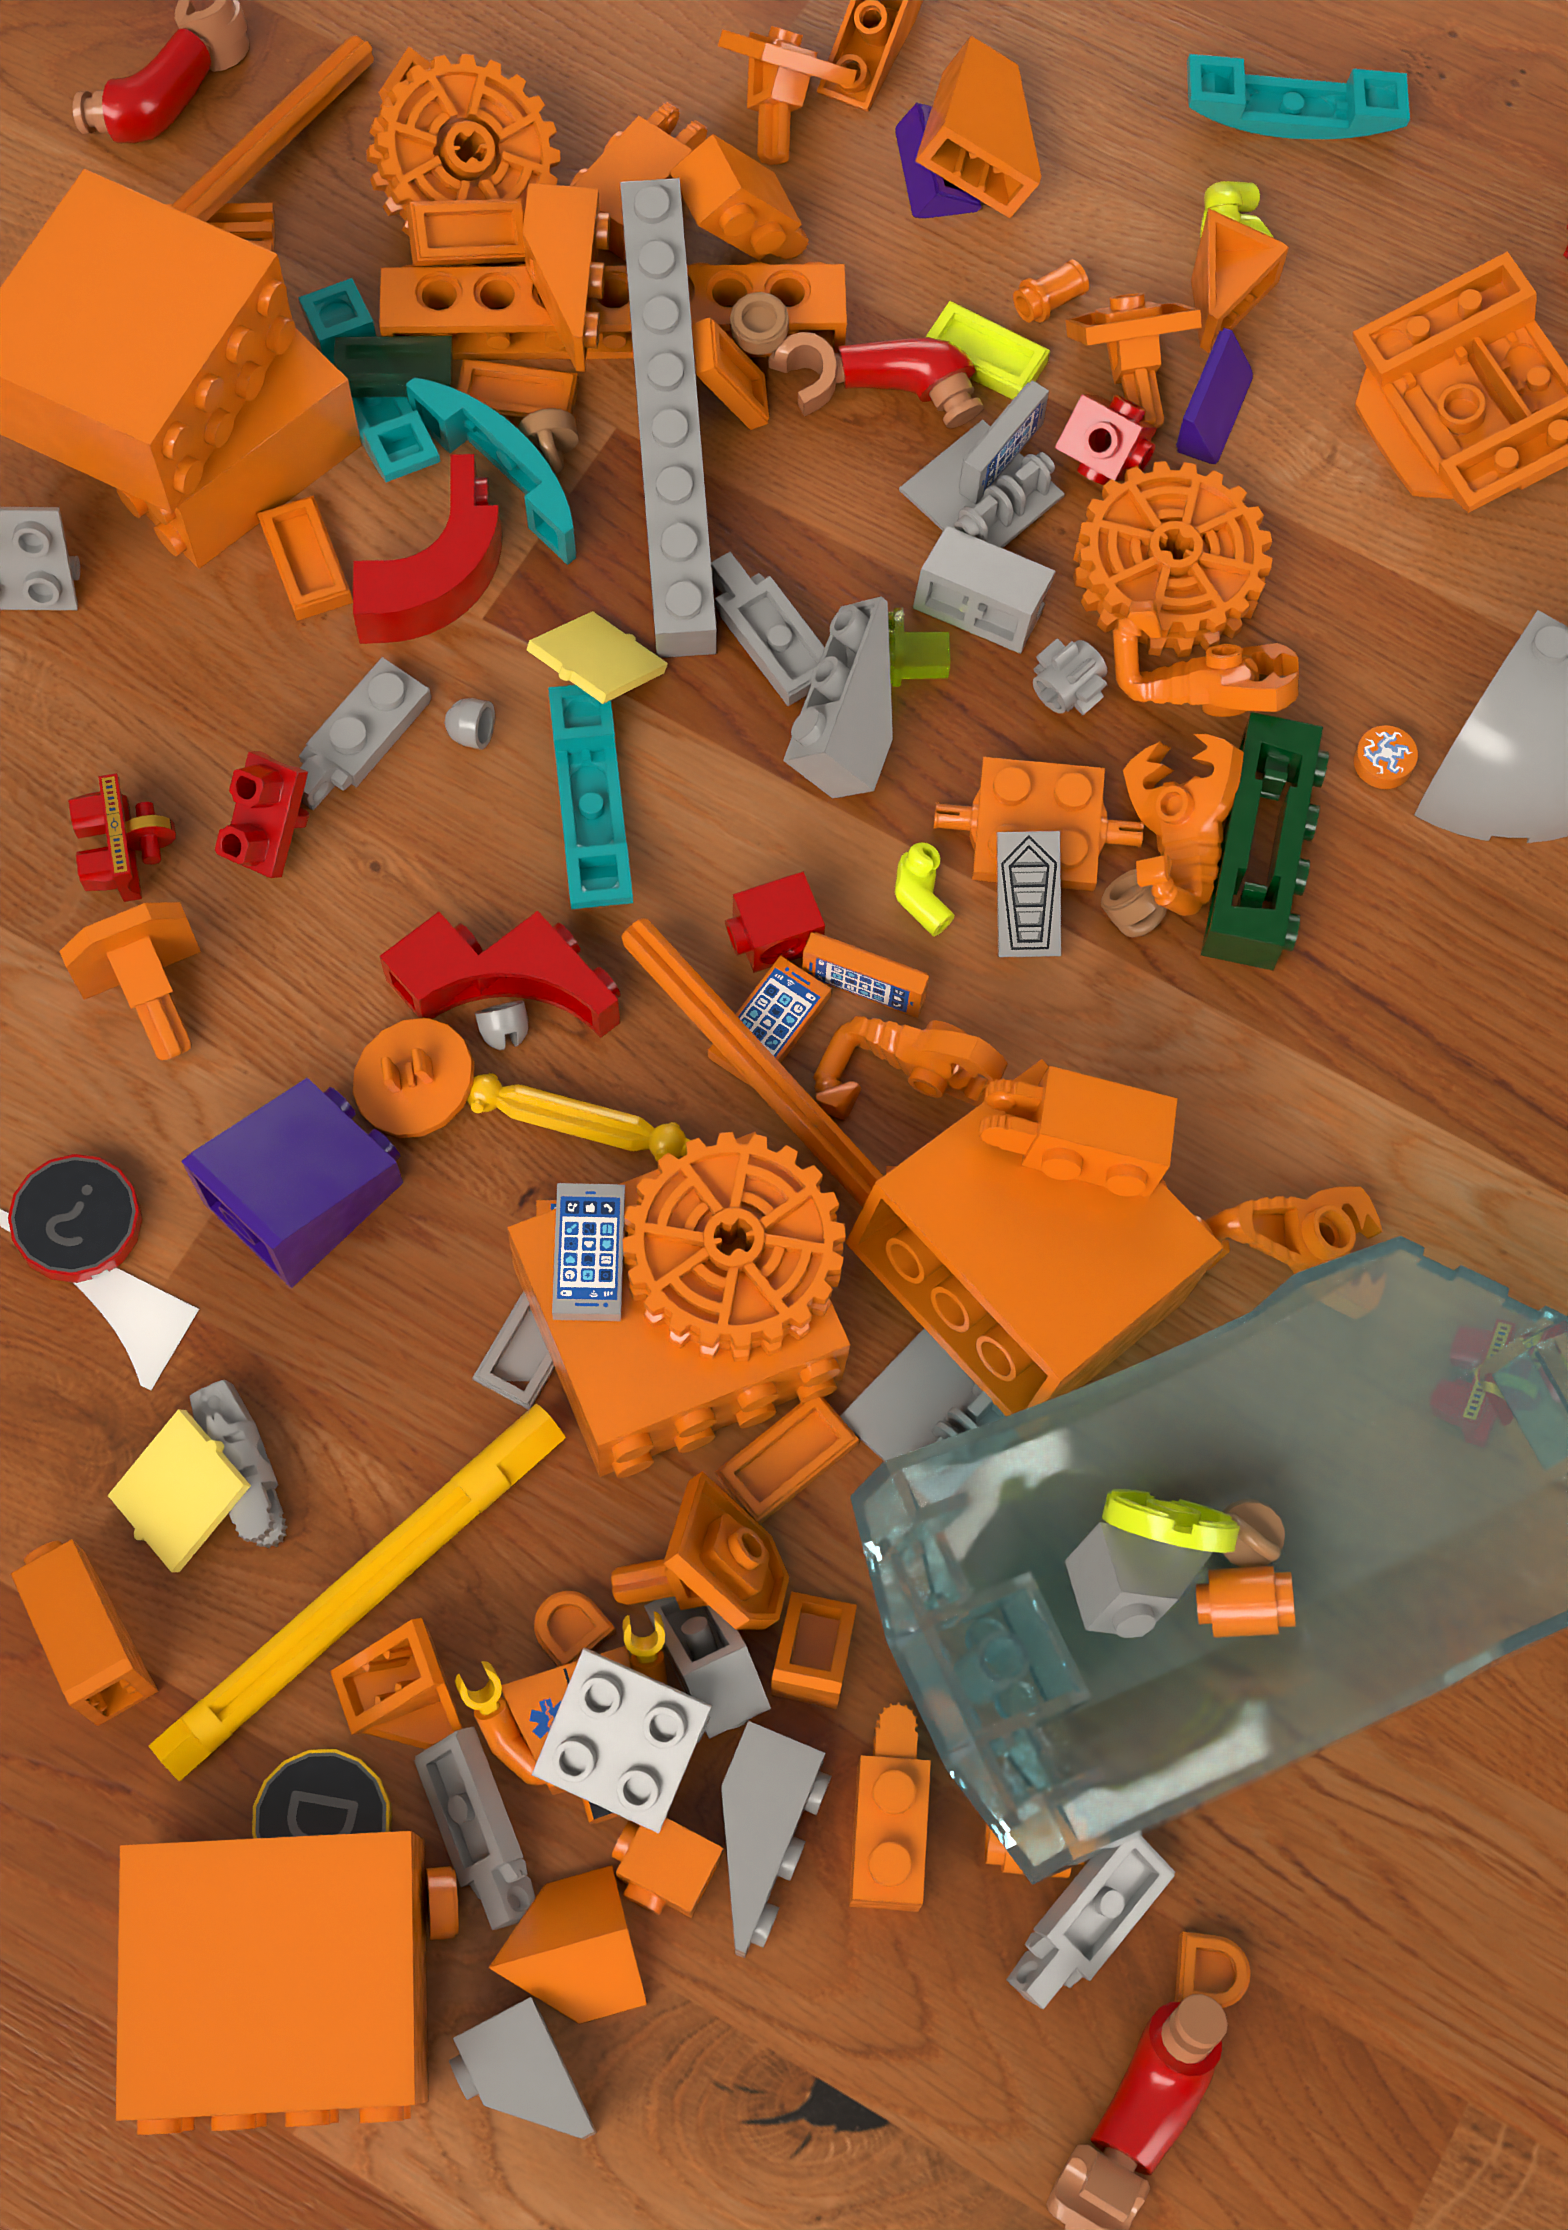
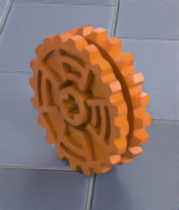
M461 54L457 64H451L445 55H441L432 59L431 68L425 70L420 64L409 69L406 74L407 79L402 82L397 81L389 91L388 96L380 106L381 109L378 117L374 118L369 133L374 136V144L369 145L366 150L367 162L377 165L378 169L370 178L373 190L385 192L388 199L382 208L388 216L399 214L405 220L402 231L408 236L406 207L410 202L523 198L525 211L528 183L556 185L558 178L550 173V168L556 167L560 163V150L550 147L549 140L555 136L557 131L553 121H543L539 114L545 106L540 96L537 95L529 98L523 92L526 81L516 74L507 79L501 75V64L490 60L486 67L477 66L474 55ZM461 149L471 156L466 163L456 155Z
M1166 461L1154 462L1152 472L1145 474L1136 466L1126 471L1123 484L1111 479L1103 486L1102 497L1104 501L1092 499L1086 511L1088 519L1086 522L1081 523L1078 537L1079 542L1076 543L1073 560L1078 562L1080 566L1075 568L1073 579L1075 587L1086 588L1087 591L1082 595L1081 604L1086 612L1098 611L1100 617L1097 626L1104 633L1116 629L1118 622L1128 616L1132 601L1154 600L1157 605L1162 632L1160 639H1152L1143 630V635L1137 636L1138 642L1147 645L1148 655L1160 657L1164 648H1173L1178 658L1189 657L1193 646L1200 645L1206 651L1212 646L1219 645L1221 634L1233 639L1240 633L1243 626L1241 618L1251 619L1258 606L1257 600L1264 590L1266 584L1265 577L1269 575L1273 559L1263 554L1270 549L1272 544L1270 531L1259 530L1258 528L1262 523L1264 515L1259 506L1247 507L1244 504L1247 492L1238 485L1228 489L1222 485L1224 475L1215 470L1211 471L1207 476L1197 474L1196 464L1187 462L1183 463L1180 470H1170Z
M733 1132L719 1133L717 1145L706 1147L698 1137L686 1142L687 1155L677 1159L670 1153L658 1160L660 1173L657 1179L643 1176L636 1186V1192L640 1196L637 1200V1205L627 1206L624 1218L627 1225L625 1230L626 1237L622 1239L624 1269L630 1270L628 1271L630 1293L634 1301L645 1300L644 1307L647 1309L644 1314L645 1319L653 1328L662 1324L669 1326V1331H671L669 1342L680 1349L689 1341L700 1344V1357L714 1360L718 1351L724 1349L731 1351L734 1362L748 1361L750 1349L760 1346L768 1356L781 1351V1340H783L785 1335L790 1334L798 1340L802 1339L810 1332L809 1322L812 1318L811 1314L824 1316L830 1307L831 1301L829 1298L833 1291L831 1287H838L844 1260V1257L841 1255L843 1254V1242H845L846 1237L845 1225L837 1222V1215L835 1213L839 1209V1202L834 1192L821 1193L819 1184L822 1181L823 1174L815 1165L803 1170L797 1166L798 1151L788 1145L776 1153L767 1149V1137L753 1134L748 1144H739L736 1142ZM737 1237L745 1240V1251L737 1248L730 1256L722 1253V1242L731 1245Z

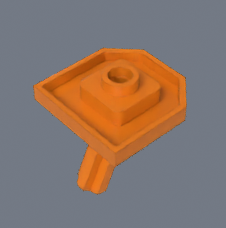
M771 26L768 37L754 32H749L747 37L722 29L718 46L749 56L747 109L759 112L757 155L763 164H785L789 160L791 112L803 106L810 77L815 76L852 88L857 71L817 59L818 52L800 47L803 35Z
M1128 293L1110 297V307L1095 309V312L1066 319L1068 338L1087 346L1100 343L1107 344L1114 384L1122 383L1124 397L1146 410L1142 420L1157 428L1161 427L1164 423V415L1156 379V373L1161 366L1159 334L1202 328L1200 309L1177 302H1145L1144 293Z
M180 902L143 903L84 927L59 951L70 976L84 1000L121 985L130 1008H135L156 1058L168 1060L185 1053L191 1048L192 1042L170 994L173 990L163 967L201 952Z
M701 1471L687 1483L665 1558L617 1567L612 1572L611 1582L613 1596L616 1602L631 1605L675 1596L680 1610L709 1605L735 1630H765L780 1619L790 1577L772 1535Z

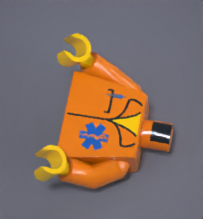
M653 1611L655 1631L650 1636L638 1637L631 1632L630 1616L627 1615L623 1620L622 1626L625 1646L601 1653L600 1655L668 1685L665 1657L661 1651L665 1643V1629L662 1616L658 1612ZM482 1661L489 1680L486 1686L478 1691L468 1690L460 1674H458L455 1679L456 1688L464 1703L474 1709V1717L492 1754L525 1783L531 1785L547 1784L552 1795L567 1792L533 1776L532 1772L578 1661L501 1685V1681L493 1666L489 1662ZM582 1798L589 1824L603 1822L620 1816Z

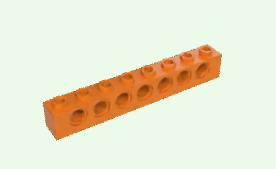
M699 262L687 265L691 324L710 317L733 340L730 329V316L733 307L724 306H734L740 298L747 294L763 292L779 298L784 305L792 306L786 307L789 317L788 336L800 332L814 333L824 338L833 348L834 353H838V346L845 345L847 327L845 264L808 262L805 264L769 265L763 262H753L747 265H710ZM466 264L459 267L405 265L402 267L381 268L379 328L383 350L389 361L570 359L526 269V264L516 267H480L474 264ZM605 266L603 299L593 298L591 311L600 313L598 349L587 348L586 359H634L627 267ZM742 349L749 358L770 357L772 353L762 355L751 354Z

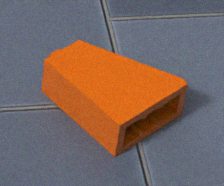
M970 36L942 73L915 161L1008 218L1014 215L1040 184L1042 176L1018 64L975 37Z
M73 1539L64 1544L61 1541H52L36 1548L24 1558L25 1566L10 1573L69 1706L96 1726H99L159 1692L86 1552Z

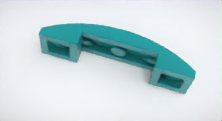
M1189 54L1187 59L1188 107L1215 122L1235 129L1289 139H1343L1396 130L1406 127L1410 120L1407 73L1352 69L1347 83L1245 74L1244 59Z
M350 278L298 297L300 307L318 350L348 378L361 443L383 480L389 482L441 462L440 455L418 411H413L376 336L373 319L353 279Z
M416 377L406 383L409 404L413 411H418L428 433L449 453L468 440L525 494L528 528L567 565L575 560L574 526L567 499L556 475L532 442L505 417L470 395L452 387Z
M576 685L548 687L571 909L633 903L611 700L602 704Z

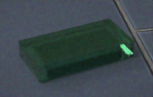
M452 336L335 337L334 366L348 378L352 398L408 397L406 383L414 377L434 381L453 388Z

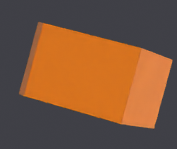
M791 1591L773 1670L771 1696L837 1709L857 1608L856 1604Z

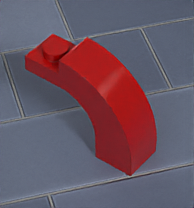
M450 454V515L446 527L433 544L413 556L402 559L353 561V617L360 644L401 642L431 634L444 628L466 613L488 588L499 564L503 536L499 506L490 505L488 477L478 478L474 454Z

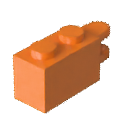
M668 102L666 104L663 103L658 111H655L647 120L638 115L623 132H616L606 144L603 154L589 169H581L570 184V186L599 188L600 213H610V241L608 250L623 260L626 259L620 182L673 179L669 171L704 142L707 137V127L696 120L687 124V127L675 138L670 136L678 124L680 112L678 108Z
M710 135L669 171L672 178H680L681 195L696 224L760 261L766 255L773 254L776 257L780 256L781 259L791 260L793 257L803 254V251L807 249L809 240L804 230L799 228L802 226V223L775 173L716 135Z
M1049 1066L1038 1086L1020 1081L1013 1082L1012 1079L1005 1080L1004 1078L1002 1080L995 1079V1081H990L989 1084H986L984 1101L987 1102V1106H991V1109H996L998 1112L1005 1111L1006 1114L1028 1120L1017 1117L1010 1118L1007 1115L990 1114L988 1117L984 1116V1119H981L979 1137H981V1141H985L986 1144L993 1145V1147L999 1146L1000 1149L1023 1154L1021 1166L1041 1170L1051 1178L1058 1180L1076 1179L1107 1187L1109 1191L1117 1195H1139L1149 1198L1170 1167L1178 1098Z
M898 1702L897 1705H892L891 1703L888 1708L884 1707L883 1713H879L878 1717L880 1720L876 1721L877 1727L874 1729L876 1733L873 1738L872 1756L861 1755L857 1766L849 1907L918 1912L923 1905L931 1760L917 1759L918 1732L915 1731V1728L918 1727V1724H916L917 1716L913 1715V1709L909 1710L907 1705L901 1706Z

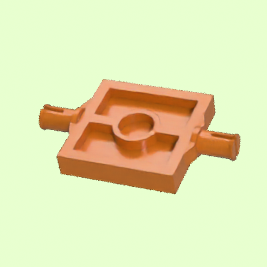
M983 757L980 789L972 806L940 804L936 802L933 829L944 828L970 831L969 837L974 849L972 880L997 882V832L1060 831L1061 888L1094 891L1097 884L1098 858L1104 845L1116 844L1141 848L1144 823L1142 821L1107 819V811L1103 803L1105 768Z

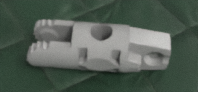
M227 1380L212 1383L191 1394L190 1401L194 1420L211 1440L221 1441L224 1444V1455L251 1485L229 1512L232 1523L236 1525L235 1531L239 1532V1537L244 1538V1541L257 1542V1546H264L269 1549L271 1546L278 1547V1543H283V1537L287 1536L285 1533L287 1528L285 1525L286 1519L282 1518L283 1510L275 1491L278 1482L267 1457L257 1425L232 1383Z

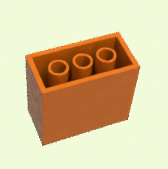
M83 169L0 287V435L173 513L183 496L190 495L197 488L202 477L203 466L215 447H222L229 439L233 430L234 419L246 400L252 401L260 392L265 372L275 356L285 353L293 340L295 322L292 319L287 297V287L284 284L278 254L87 169Z
M295 328L294 337L289 348L282 355L277 354L266 370L264 382L258 395L252 401L246 400L235 417L233 430L227 442L220 448L215 447L204 464L202 477L197 488L190 495L183 496L173 513L117 488L118 496L135 517L140 518L145 514L156 525L154 531L157 537L171 554L177 557L183 553L200 569L260 523L257 513L286 504L362 446L348 378Z
M1041 1059L1012 1081H1020L1038 1086L1049 1066ZM984 1101L875 1182L845 1243L1024 1435L1180 1307L1218 1257L1224 1246L1214 1237L1208 1224L1200 1217L1193 1215L1171 1193L1163 1178L1149 1198L1139 1195L1121 1196L1109 1191L1104 1186L1076 1179L1058 1180L1047 1176L1041 1170L1021 1166L1023 1154L986 1144L985 1141H981L979 1130L981 1119H984V1116H990V1114L1028 1119L1006 1114L1005 1111L998 1112L996 1109H991V1106H987V1102Z
M756 1131L737 1138L736 1142L748 1144L753 1134H756ZM659 1169L618 1184L625 1185L624 1218L627 1206L637 1205V1200L640 1196L636 1192V1186L642 1177L657 1179L660 1173ZM556 1209L508 1227L514 1270L526 1294L530 1309L550 1353L560 1382L600 1477L614 1471L617 1478H625L637 1474L654 1463L652 1456L677 1447L679 1453H687L701 1448L715 1439L713 1431L738 1422L740 1428L758 1425L777 1413L775 1406L798 1397L801 1404H804L817 1397L828 1396L837 1389L835 1382L843 1378L850 1342L832 1302L824 1316L811 1314L812 1318L809 1322L810 1332L802 1339L798 1340L790 1334L785 1335L783 1340H781V1351L768 1356L760 1346L750 1349L748 1361L734 1362L730 1350L720 1349L714 1360L700 1357V1344L689 1341L681 1349L670 1343L669 1336L671 1331H669L668 1325L662 1324L653 1328L647 1322L644 1315L647 1310L644 1307L645 1300L634 1301L630 1293V1280L628 1278V1271L630 1270L624 1269V1257L621 1321L553 1320ZM624 1221V1238L626 1237V1235H625V1230H626V1227H627V1225L625 1224V1221ZM737 1237L731 1245L722 1242V1253L730 1256L737 1248L745 1251L744 1239Z
M412 1831L120 1845L116 2121L137 2120V2135L195 2130V2117L211 2116V2131L256 2129V2127L267 2126V2113L285 2112V2127L330 2125V2123H339V2109L359 2108V2123L393 2122L411 2119V2105L428 2102L425 1840Z

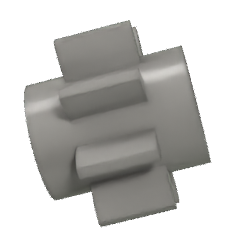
M1057 638L1036 656L1039 664L1034 668L1037 676L1033 679V687L1041 701L1054 712H1069L1075 707L1084 715L1104 697L1101 690L1107 683L1102 678L1107 674V666L1099 652L1089 643L1077 640L1076 642L1071 641L1065 647Z

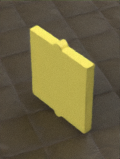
M593 611L529 640L527 647L528 652L557 671L560 679L571 681L602 704L664 674L668 665L667 662L636 642L634 635L623 633Z
M181 1409L177 1410L108 1494V1497L135 1528L134 1538L146 1541L171 1572H180L251 1487L248 1481L224 1455V1444L221 1441L211 1440L187 1410Z

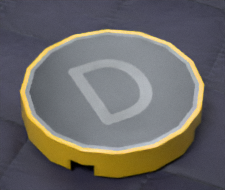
M337 1749L307 1750L284 1760L264 1780L253 1805L252 1835L254 1839L391 1832L392 1805L381 1779L361 1759Z

